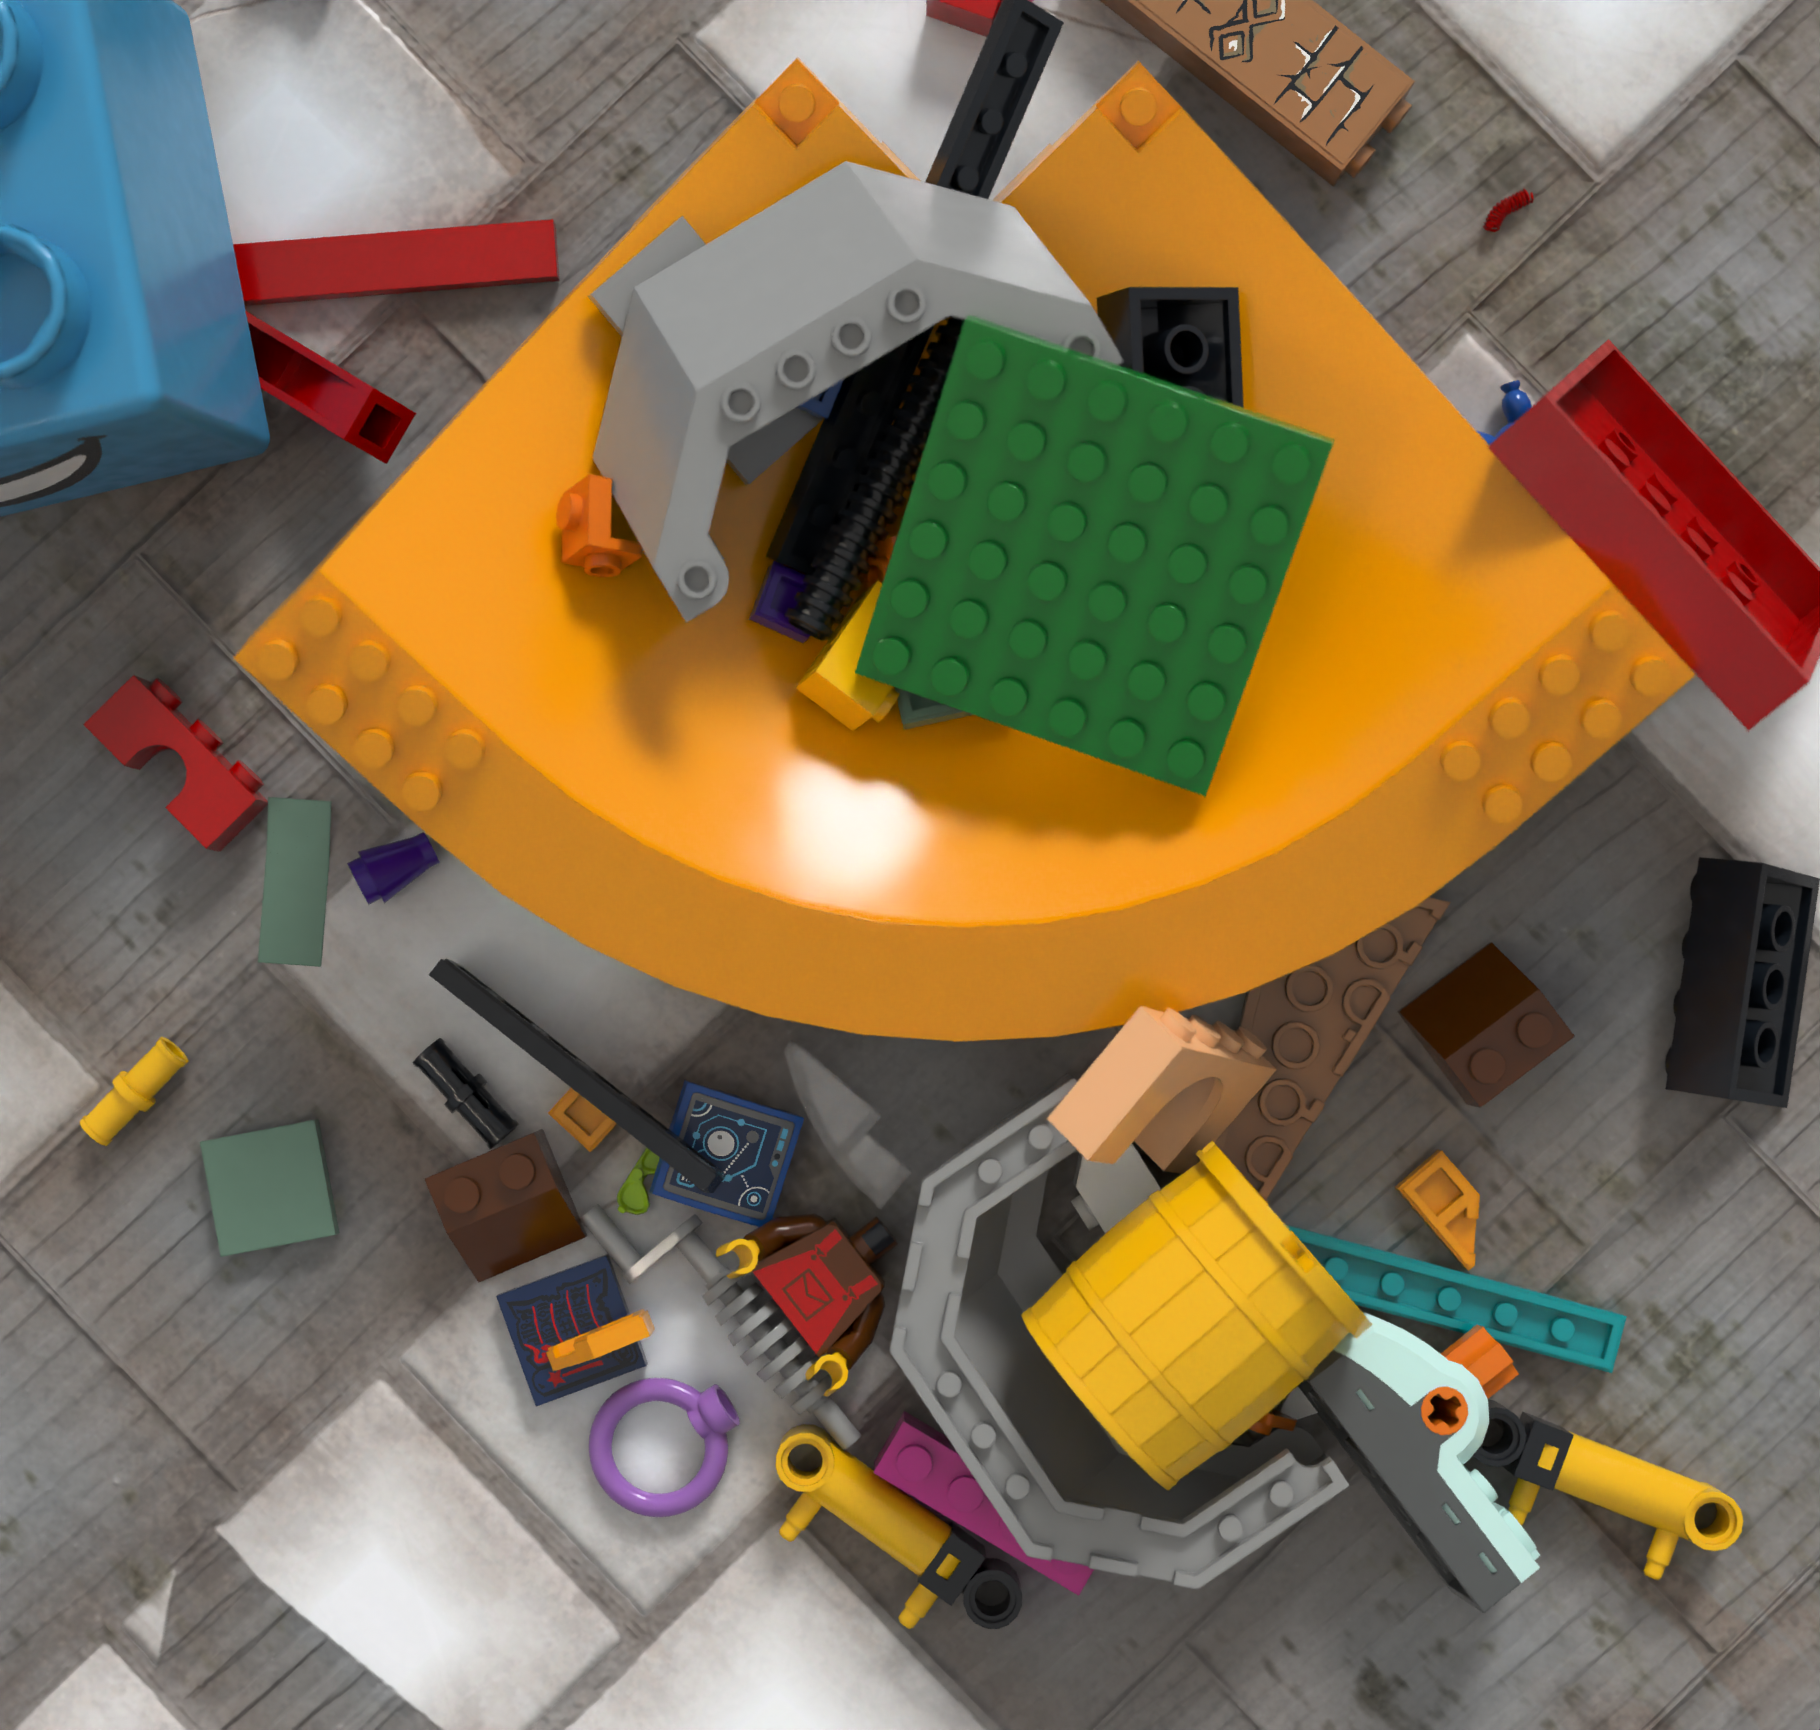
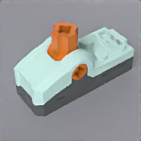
M1364 1313L1372 1325L1358 1338H1355L1349 1332L1316 1366L1314 1372L1306 1380L1304 1379L1298 1387L1450 1591L1485 1613L1540 1569L1535 1560L1541 1555L1536 1550L1537 1547L1510 1511L1494 1502L1498 1495L1486 1478L1477 1469L1470 1472L1464 1465L1483 1444L1489 1425L1488 1399L1518 1376L1519 1373L1513 1365L1514 1361L1501 1344L1483 1326H1474L1442 1353H1439L1406 1330Z

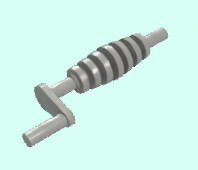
M599 1204L580 1219L624 1272L622 1276L629 1284L677 1246L707 1283L705 1287L708 1291L702 1296L707 1305L709 1306L719 1298L726 1306L715 1315L720 1326L733 1316L740 1323V1326L727 1336L733 1347L748 1334L754 1340L755 1344L740 1356L745 1364L748 1366L764 1353L770 1362L756 1374L766 1382L779 1371L785 1380L773 1391L781 1398H784L794 1390L800 1398L791 1405V1408L799 1415L806 1410L809 1414L813 1413L844 1451L862 1436L833 1401L832 1395L824 1396V1393L832 1385L830 1375L828 1374L819 1382L814 1376L807 1381L805 1377L807 1369L819 1358L815 1354L803 1364L797 1357L808 1346L802 1335L789 1346L782 1337L794 1327L788 1317L775 1327L767 1320L768 1317L780 1308L772 1298L763 1307L758 1309L752 1300L764 1290L755 1282L743 1291L737 1282L745 1275L734 1279L727 1277L729 1273L736 1271L739 1266L732 1271L728 1267L726 1269L696 1234L695 1230L703 1223L696 1214L681 1224L644 1257L640 1256Z

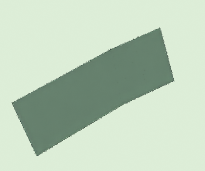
M268 797L267 849L258 953L259 963L321 967L330 858L331 801Z

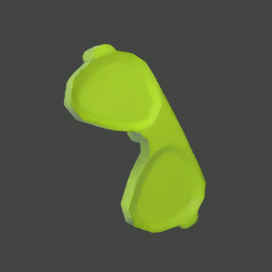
M647 1147L617 1193L618 1211L620 1213L628 1212L640 1215L646 1213L650 1207L649 1195L644 1180L648 1175H655L660 1157Z

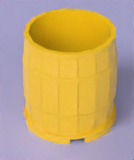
M1213 1141L1195 1153L1201 1160L1161 1190H1157L1148 1196L1147 1200L1113 1226L1080 1258L1073 1261L1057 1282L1032 1307H1029L1021 1314L1028 1331L1069 1387L1128 1455L1168 1491L1182 1477L1217 1452H1221L1230 1446L1235 1439L1269 1413L1304 1379L1306 1380L1314 1372L1316 1366L1349 1332L1355 1338H1358L1372 1325L1293 1231H1290L1268 1206L1266 1200Z

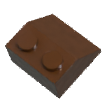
M1489 942L1397 1011L1466 1104L1480 1108L1575 1037L1540 989L1492 942Z
M543 1129L424 1179L447 1235L478 1283L587 1237Z

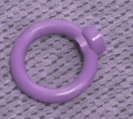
M648 1378L632 1382L617 1390L604 1402L592 1423L589 1436V1457L594 1475L606 1494L617 1504L631 1512L649 1517H669L687 1512L708 1498L719 1484L725 1471L728 1457L726 1433L740 1424L738 1414L726 1393L717 1384L701 1393L690 1385L667 1378ZM662 1401L681 1407L687 1411L692 1426L704 1439L705 1454L701 1468L693 1480L679 1490L659 1494L638 1489L622 1476L614 1462L612 1454L614 1431L622 1417L640 1404Z

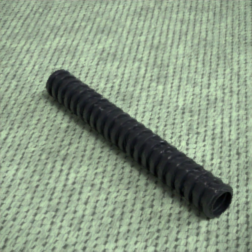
M948 316L945 318L946 326H938L935 332L938 341L929 343L926 349L930 355L929 358H922L917 366L921 371L920 375H912L909 381L912 390L910 392L904 391L900 397L903 406L902 408H895L892 412L893 425H885L882 434L886 437L884 442H876L873 448L877 454L876 457L868 458L864 465L868 470L867 474H860L858 476L856 484L859 486L857 492L850 491L847 497L850 503L849 507L841 508L838 513V517L841 519L840 524H833L829 530V533L833 536L831 541H823L820 550L824 553L822 558H814L811 564L815 569L813 575H805L802 581L806 586L803 592L797 591L793 598L797 605L794 609L788 608L784 614L791 625L822 641H825V639L831 641L835 635V632L831 629L833 624H840L844 618V615L840 612L842 607H850L853 601L849 596L851 590L858 591L862 584L858 579L861 573L867 574L871 568L867 560L869 557H876L880 549L876 544L878 540L885 541L889 533L885 529L886 525L895 523L897 515L894 513L895 508H902L906 502L903 496L904 491H912L914 481L911 478L913 474L918 472L965 320Z

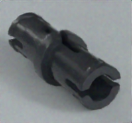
M442 1038L433 1042L413 1061V1064L425 1074L447 1099V1102L444 1104L451 1113L458 1111L487 1143L489 1149L494 1148L519 1125L484 1088L487 1081L480 1074L473 1076L446 1046Z

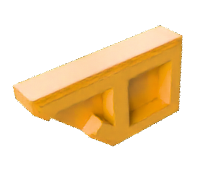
M1438 1149L1399 1182L1395 1189L1460 1265L1469 1271L1475 1266L1476 1254L1474 1253L1480 1194L1444 1152Z
M642 1309L551 1346L546 1354L553 1371H557L598 1358L647 1338L653 1333L655 1327L648 1310L644 1311Z

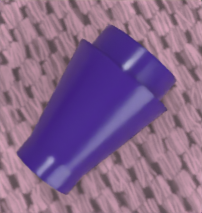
M422 832L411 838L358 851L360 857L347 864L368 905L380 899L385 904L427 869L440 862L427 836Z

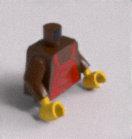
M816 1214L775 1217L747 1234L743 1239H736L721 1245L716 1250V1257L731 1250L738 1255L740 1260L739 1267L736 1271L727 1275L730 1279L745 1275L751 1271L754 1273L818 1357L822 1356L807 1369L805 1377L808 1381L820 1369L827 1371L832 1378V1385L824 1393V1396H830L846 1383L848 1370L853 1367L873 1342L885 1308L884 1297L881 1293L885 1287V1281L872 1264L898 1245V1243L877 1216L850 1237L836 1218L826 1222Z

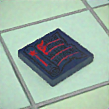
M609 1254L496 1296L536 1407L640 1369L648 1364L640 1340L598 1358L557 1371H553L546 1354L551 1346L630 1314Z

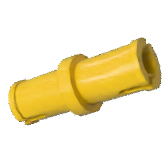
M160 1037L156 1045L129 1072L120 1071L112 1080L114 1087L88 1115H85L79 1121L82 1129L97 1143L108 1146L112 1138L139 1111L147 1112L156 1103L154 1096L181 1067H184L189 1062L187 1056L172 1041L165 1037Z

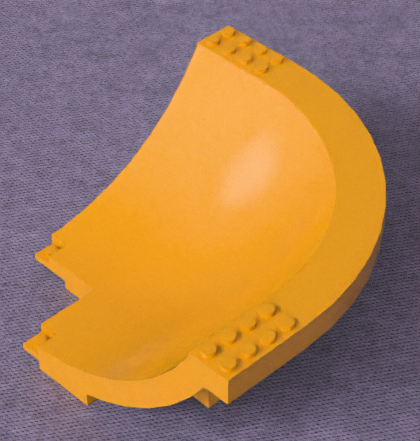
M799 57L759 97H756L634 222L630 230L458 411L303 583L248 638L233 658L426 834L501 894L585 946L674 987L764 1016L860 1035L957 1042L1057 1037L1121 1026L1129 1021L1140 1006L1165 1012L1168 1008L1181 1012L1245 993L1333 955L1419 905L1497 846L1695 676L1694 672L1488 449L1489 444L1139 60L1053 145L1049 144L992 201L1015 207L1090 302L1097 315V297L1127 287H1238L1244 409L1334 439L1331 452L1206 796L976 715L904 730L898 702L896 701L880 722L877 723L871 718L852 731L796 689L828 640L822 641L810 636L808 640L801 643L751 621L749 617L768 566L774 562V560L765 556L823 420L750 484L745 485L726 462L709 534L724 558L723 561L729 573V584L724 597L719 603L690 621L686 622L643 548L640 559L623 569L619 575L612 577L591 576L584 572V567L561 563L562 529L557 526L556 521L558 503L564 492L587 475L602 476L593 460V454L622 338L588 296L681 216L686 219L704 243L708 244L845 161L920 181L883 141L880 143ZM945 319L934 325L920 360L922 358H929L930 355L926 349L930 342L938 341L935 332L939 325L946 326L947 322ZM916 367L913 375H920L921 371L918 367ZM910 385L908 386L906 392H910L912 390V387ZM913 474L911 478L913 481H915L917 474ZM904 491L903 493L906 499L902 508H895L894 513L897 515L895 523L886 525L885 529L889 533L886 539L898 535L911 491ZM612 494L611 537L639 543ZM863 573L858 577L862 582L859 590H851L849 594L853 599L850 607L843 606L840 611L844 617L855 600L868 589ZM834 623L831 629L835 631L839 624Z

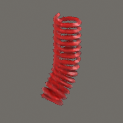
M1523 189L1519 193L1516 192L1515 195L1508 196V199H1501L1500 203H1496V206L1492 207L1493 210L1489 211L1490 214L1487 215L1488 218H1486L1483 228L1490 232L1499 231L1503 219L1511 214V212H1515L1519 208L1522 209V206L1525 207L1533 203V193L1531 192L1529 196L1527 190Z

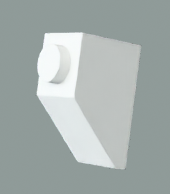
M1133 1144L1126 1149L1115 1164L1088 1161L1079 1152L1072 1183L1080 1195L1071 1200V1203L1089 1231L1100 1225L1106 1234L1113 1226L1147 1200L1148 1196L1157 1190H1161Z

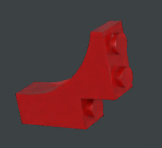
M245 311L261 389L348 443L387 464L416 413Z

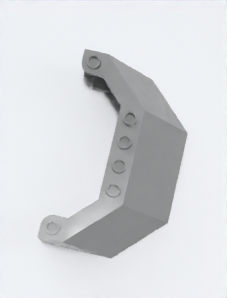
M845 161L634 287L593 460L603 477L612 478V494L651 565L686 622L719 603L728 588V569L723 561L722 554L709 534V529L730 446L946 317L951 316L965 320L967 316L971 315L1115 365L1124 362L1093 306L1014 206Z
M1066 1073L1020 1104L922 1180L890 1353L1026 1556L1049 1561L1055 1559L1086 1565L1090 1569L1135 1578L1137 1575L1173 1582V1585L1198 1590L1350 1485L1330 1456L1327 1457L1312 1435L1302 1427L1295 1425L1293 1431L1273 1428L1270 1436L1263 1435L1248 1446L1232 1443L1182 1477L1168 1491L1128 1455L1094 1417L1045 1356L1028 1331L1021 1314L1029 1307H1032L1062 1276L1036 1234L1049 1169L1077 1150L1047 1119L1077 1083L1074 1077Z

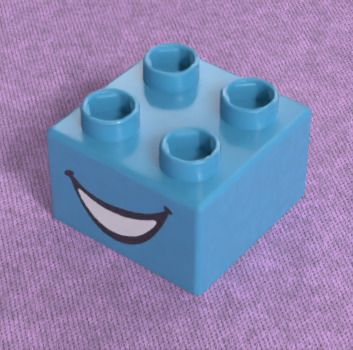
M0 0V517L262 454L269 446L270 433L245 312L243 293L190 19L187 12L173 0Z

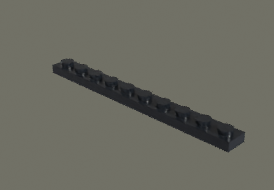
M1002 0L927 176L926 183L989 199L1064 22L1029 0ZM934 325L844 378L829 417L823 420L765 557L803 574L813 575L815 569L811 564L814 558H822L824 553L820 550L823 541H831L833 536L829 533V530L833 524H840L841 519L838 517V513L841 508L849 507L850 503L847 497L850 491L857 492L859 486L856 484L858 476L860 474H867L868 470L864 465L868 458L876 457L877 454L873 450L876 442H884L886 437L882 434L885 425H892L894 421L891 414L895 408L900 407V397L909 386V381L915 372Z

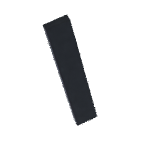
M447 958L445 960L440 959L430 972L429 976L700 1190L706 1193H714L724 1180V1172L459 963Z

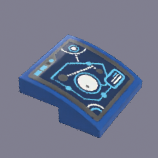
M684 1080L669 1129L724 1172L725 1178L714 1193H706L660 1158L649 1192L703 1211L760 1227L773 1219L804 1118L794 1113L743 1099L731 1093Z

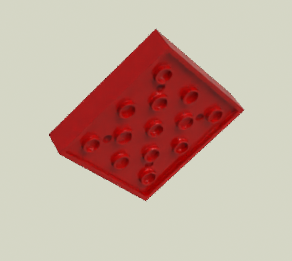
M1609 339L1488 446V449L1748 731L1809 683L1820 658L1819 566Z

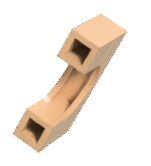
M1140 1006L1047 1119L1088 1161L1115 1164L1134 1141L1163 1171L1183 1174L1199 1162L1200 1159L1195 1153L1202 1150L1211 1141L1216 1142L1277 1069L1262 1056L1267 1050L1266 1046L1243 1027L1232 1030L1220 1021H1216L1213 1025L1208 1024L1205 1020L1194 1014L1190 1018H1185L1171 1008L1162 1012Z

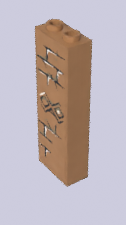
M1100 0L1333 187L1346 172L1353 178L1359 174L1376 151V149L1369 145L1381 128L1391 134L1412 107L1405 99L1415 81L1313 0Z

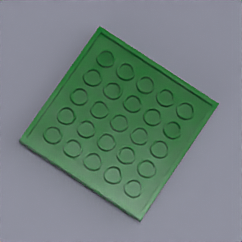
M969 315L965 318L855 673L1206 796L1331 452L1334 439Z

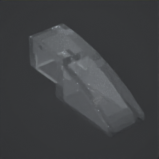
M794 1039L791 1040L784 1048V1053L794 1086L810 1122L829 1153L852 1182L882 1209L911 1174V1168L868 1133L881 1118L882 1113Z

